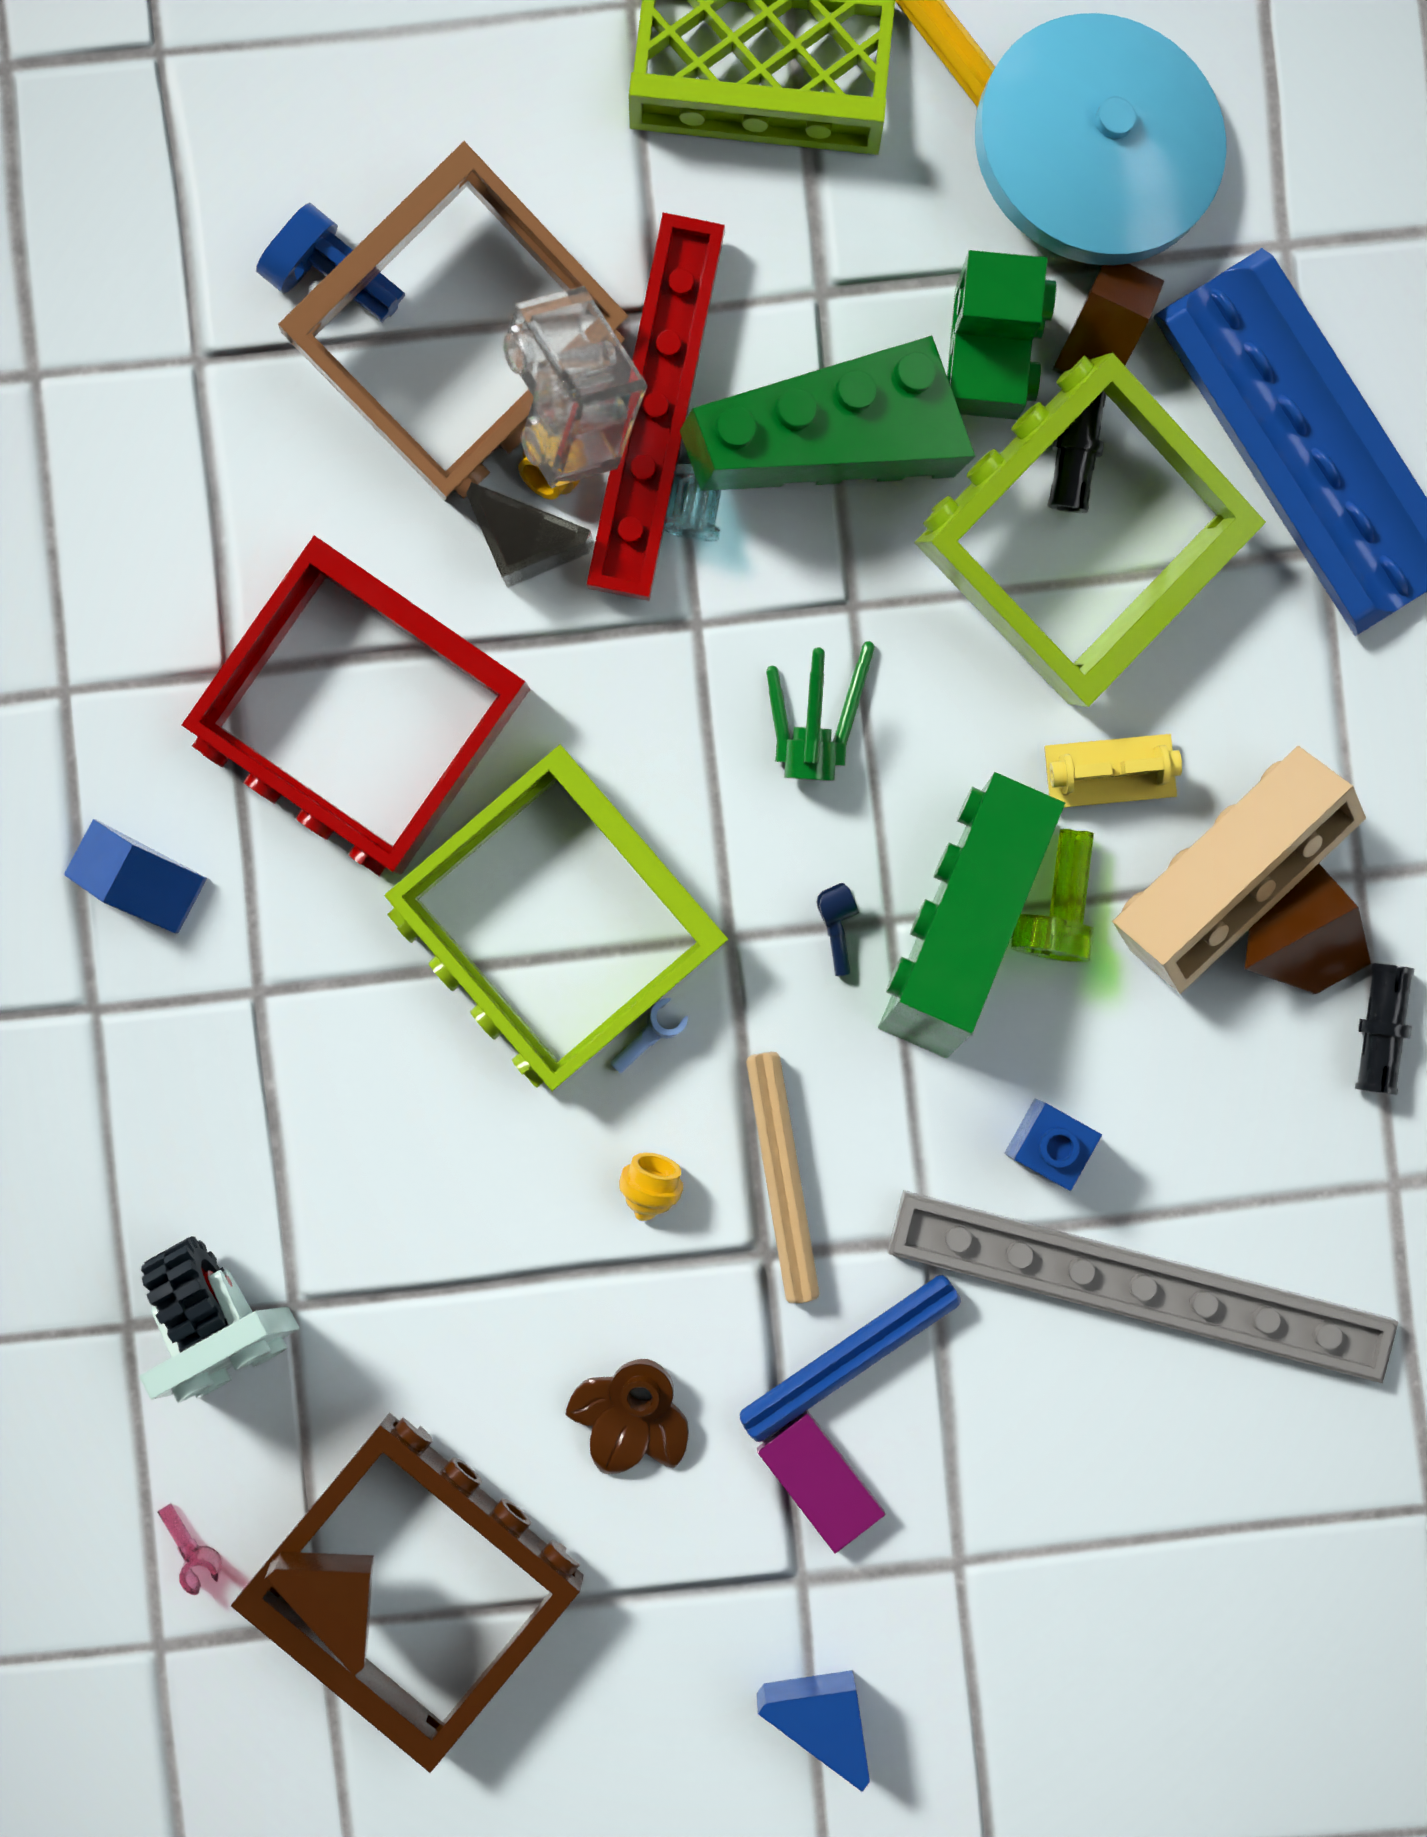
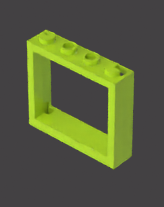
M1114 353L1090 360L1083 356L1072 369L1064 371L1056 381V384L1062 390L1045 407L1041 402H1038L1015 422L1011 430L1016 434V437L1001 453L996 449H992L969 470L966 477L972 483L955 501L951 496H947L931 509L933 513L922 523L927 530L914 542L1067 704L1089 707L1266 523ZM1104 391L1216 516L1096 641L1072 663L958 541L1091 402Z
M561 744L384 895L394 907L387 915L396 924L398 931L410 943H413L418 937L422 939L435 955L428 964L440 980L451 991H455L461 985L477 1004L470 1010L477 1023L494 1040L503 1034L519 1052L511 1060L520 1073L524 1074L536 1088L544 1082L551 1091L560 1086L729 940ZM557 780L696 941L694 945L559 1061L419 900Z

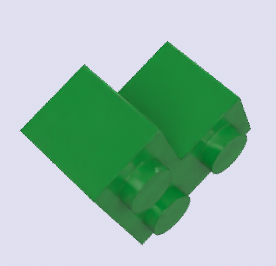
M975 250L968 251L955 287L947 378L960 414L1018 420L1027 401L1037 400L1041 363L1030 362L1032 341L1034 338L1042 339L1045 321L1052 320L1056 299V281L1046 280L1048 257Z

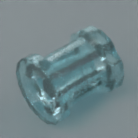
M678 464L674 479L678 481L673 514L672 517L665 519L664 531L678 537L700 541L719 540L721 529L715 524L722 490L701 491L692 464Z

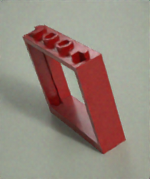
M313 535L181 725L197 736L192 747L201 752L203 756L222 768L231 759L248 771L249 775L243 783L274 804L282 795L300 807L302 810L295 819L326 840L329 839L333 832H336L355 845L348 856L360 865L365 866L378 876L382 874L385 868L402 875L528 694L530 687L525 680ZM325 578L497 696L394 845L385 841L222 727Z

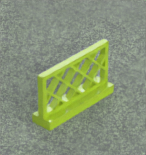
M642 0L634 69L631 72L628 95L630 129L879 155L885 119L886 89L895 0H687L694 9L671 26L655 9L656 0ZM728 2L746 3L756 16L733 32L718 16L716 11ZM791 8L807 9L819 23L796 39L778 18ZM852 15L880 17L879 31L860 45L855 42L840 24ZM702 21H705L722 41L698 57L681 36ZM654 27L658 31L659 35H657L651 40L652 30ZM767 27L785 48L761 64L743 43ZM829 33L847 55L824 71L806 49ZM669 45L688 65L674 76L647 74L649 60ZM877 50L875 64L869 55ZM733 52L750 73L737 83L719 81L709 68ZM795 58L813 80L801 89L782 88L773 78L772 74ZM857 65L874 83L873 95L868 97L845 94L834 81Z

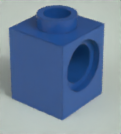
M1035 1098L1008 1145L1005 1154L1071 1191L1102 1134Z

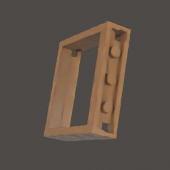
M463 141L278 326L281 333L406 462L446 500L454 491L463 499L466 498L490 474V471L482 463L501 446L509 455L535 429L528 418L544 402L554 410L580 385V382L572 374L589 357L599 366L625 340L618 332V329L629 316L476 152ZM468 187L595 324L459 459L444 471L315 336L437 215Z

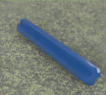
M944 1275L936 1276L742 1409L739 1415L743 1427L756 1442L763 1441L957 1308L961 1303L959 1294L947 1277Z

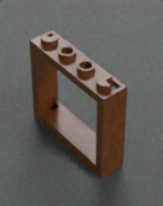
M389 1412L231 1604V1607L425 1770L431 1773L580 1593L584 1575L577 1569L580 1564L566 1553L567 1548L553 1539L546 1544L528 1529L531 1521L520 1508L504 1498L497 1503L479 1488L482 1480L471 1467L455 1457L448 1462L429 1446L433 1441L423 1427L419 1426L417 1429L404 1417L399 1421ZM382 1453L388 1456L549 1591L548 1595L443 1722L367 1658L364 1668L353 1676L265 1579L271 1560L280 1552H301Z

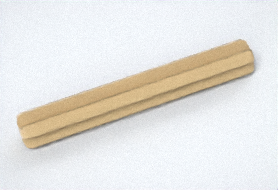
M777 1052L753 1054L747 1058L746 1064L785 1297L788 1303L809 1302L817 1299L820 1293L781 1059Z

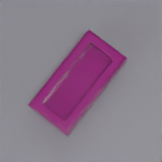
M808 1410L793 1419L757 1447L759 1456L834 1554L886 1515L882 1506Z

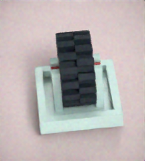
M194 1236L184 1239L145 1261L141 1267V1271L144 1274L142 1276L143 1285L150 1291L146 1295L149 1303L154 1306L151 1308V1312L171 1355V1358L139 1376L151 1400L174 1395L177 1403L193 1396L200 1398L232 1380L227 1371L228 1369L234 1367L236 1371L250 1364L254 1367L285 1351L287 1346L283 1338L300 1329L289 1307L256 1310L253 1312L229 1270H224L223 1267L219 1268L215 1255L211 1251L207 1252L206 1245L201 1240L197 1241Z

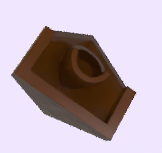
M1320 864L1316 865L1249 929L1245 970L1313 994L1327 989L1371 964L1359 907Z

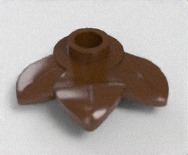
M637 1359L622 1365L613 1377L589 1378L582 1382L570 1397L565 1415L582 1425L593 1426L590 1437V1454L594 1464L604 1474L625 1472L638 1464L644 1454L667 1467L675 1468L682 1460L686 1451L689 1435L688 1421L680 1409L672 1403L674 1385L670 1375L655 1361ZM642 1387L651 1393L652 1398L647 1400L638 1399L632 1396L630 1391L634 1388Z

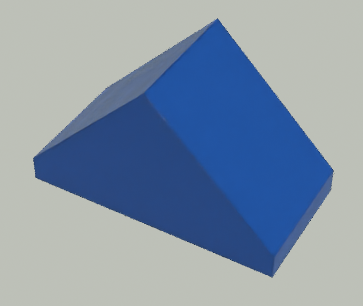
M96 819L92 820L64 873L66 877L103 903L177 934L207 880V877Z
M853 1670L764 1683L756 1693L758 1715L863 1792L870 1783Z

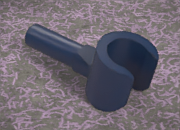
M840 883L823 890L818 895L816 901L819 913L827 927L828 936H830L835 976L851 974L846 933L841 921L859 914L849 887L844 883Z

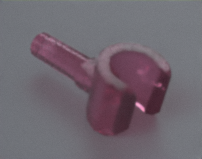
M170 1503L157 1511L178 1546L177 1549L184 1560L179 1574V1582L187 1593L198 1595L201 1584L191 1567L196 1565L206 1567L210 1571L212 1578L217 1582L221 1572L222 1560L220 1554L214 1548L197 1544Z

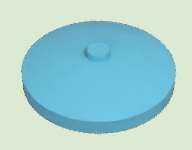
M1082 13L1063 16L1035 27L1018 39L1002 56L986 83L977 108L975 120L976 154L982 176L993 199L1005 216L1028 238L1060 256L1079 262L1098 265H1121L1138 262L1165 251L1184 237L1206 212L1217 193L1225 169L1226 132L1224 120L1217 98L1206 77L1196 63L1173 41L1158 31L1128 18L1099 13Z

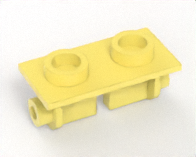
M1171 734L1044 746L1049 796L1065 802L1064 808L1177 797L1175 776H1181L1182 759L1180 751H1173Z

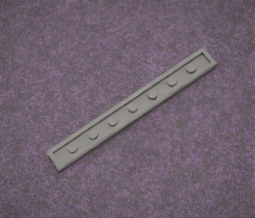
M903 1190L887 1250L890 1255L1383 1383L1399 1323L1397 1320L1387 1316Z

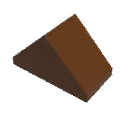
M1128 263L1102 265L1052 370L1062 374L1064 371L1072 369L1083 356L1090 360L1109 353H1114L1126 365L1150 320L1164 280Z
M280 1552L271 1560L265 1579L349 1672L355 1676L365 1666L368 1648L374 1555Z

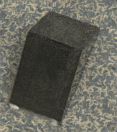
M473 482L470 483L466 493L507 588L589 554L594 543L591 530Z

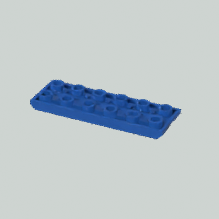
M1261 248L1209 282L1156 313L1153 317L1354 636L1359 635L1426 593L1427 497L1273 255Z

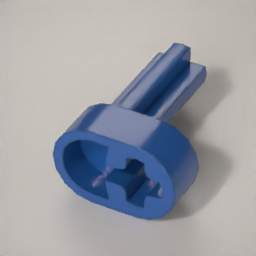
M308 203L291 217L267 246L258 261L256 272L281 293L285 294L299 283L312 266L327 276L353 250L335 236L338 225L313 204ZM379 273L353 299L383 323L388 316L391 317L398 309V304L405 297L406 293L383 274Z

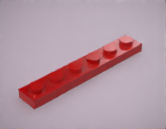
M662 213L587 580L588 589L650 601L682 445L680 429L688 416L725 234L724 224Z

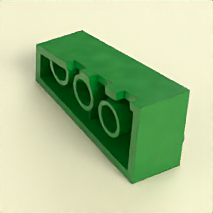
M932 335L694 407L680 429L683 443L701 491L782 487L784 483L816 482V485L840 484L843 480L876 478L877 482L900 481L905 477L932 476V479L954 478L976 457Z
M997 772L993 773L982 790L971 787L957 818V822L966 825L958 845L949 842L940 858L933 878L942 882L933 902L925 899L915 918L910 935L917 937L908 959L901 956L893 971L886 989V993L892 996L878 1029L946 1059L973 1034L1065 802Z

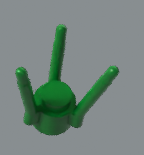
M866 641L862 646L833 742H831L832 730L821 728L824 649L817 647L812 652L806 727H794L793 740L790 738L779 670L774 665L767 668L769 697L777 740L775 762H785L784 778L835 781V766H845L848 738L875 648L874 643L871 641Z

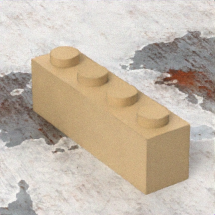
M1297 746L1282 761L1272 764L1264 772L1260 782L1237 804L1224 809L1217 817L1214 825L1190 848L1180 851L1171 860L1168 869L1146 890L1135 894L1126 902L1122 912L1112 922L1129 950L1181 994L1366 819L1353 785L1300 746Z

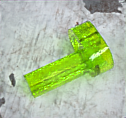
M1060 829L1049 916L1021 914L1012 934L1010 946L1012 950L1057 961H1091L1094 928L1083 924L1094 833Z

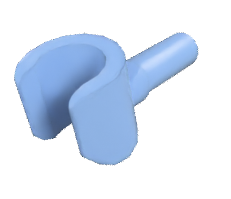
M671 998L661 999L653 1005L648 1013V1024L610 1062L619 1073L627 1069L648 1047L653 1046L660 1038H672L683 1031L687 1025L688 1015L674 1029H664L657 1022L658 1010L663 1008Z

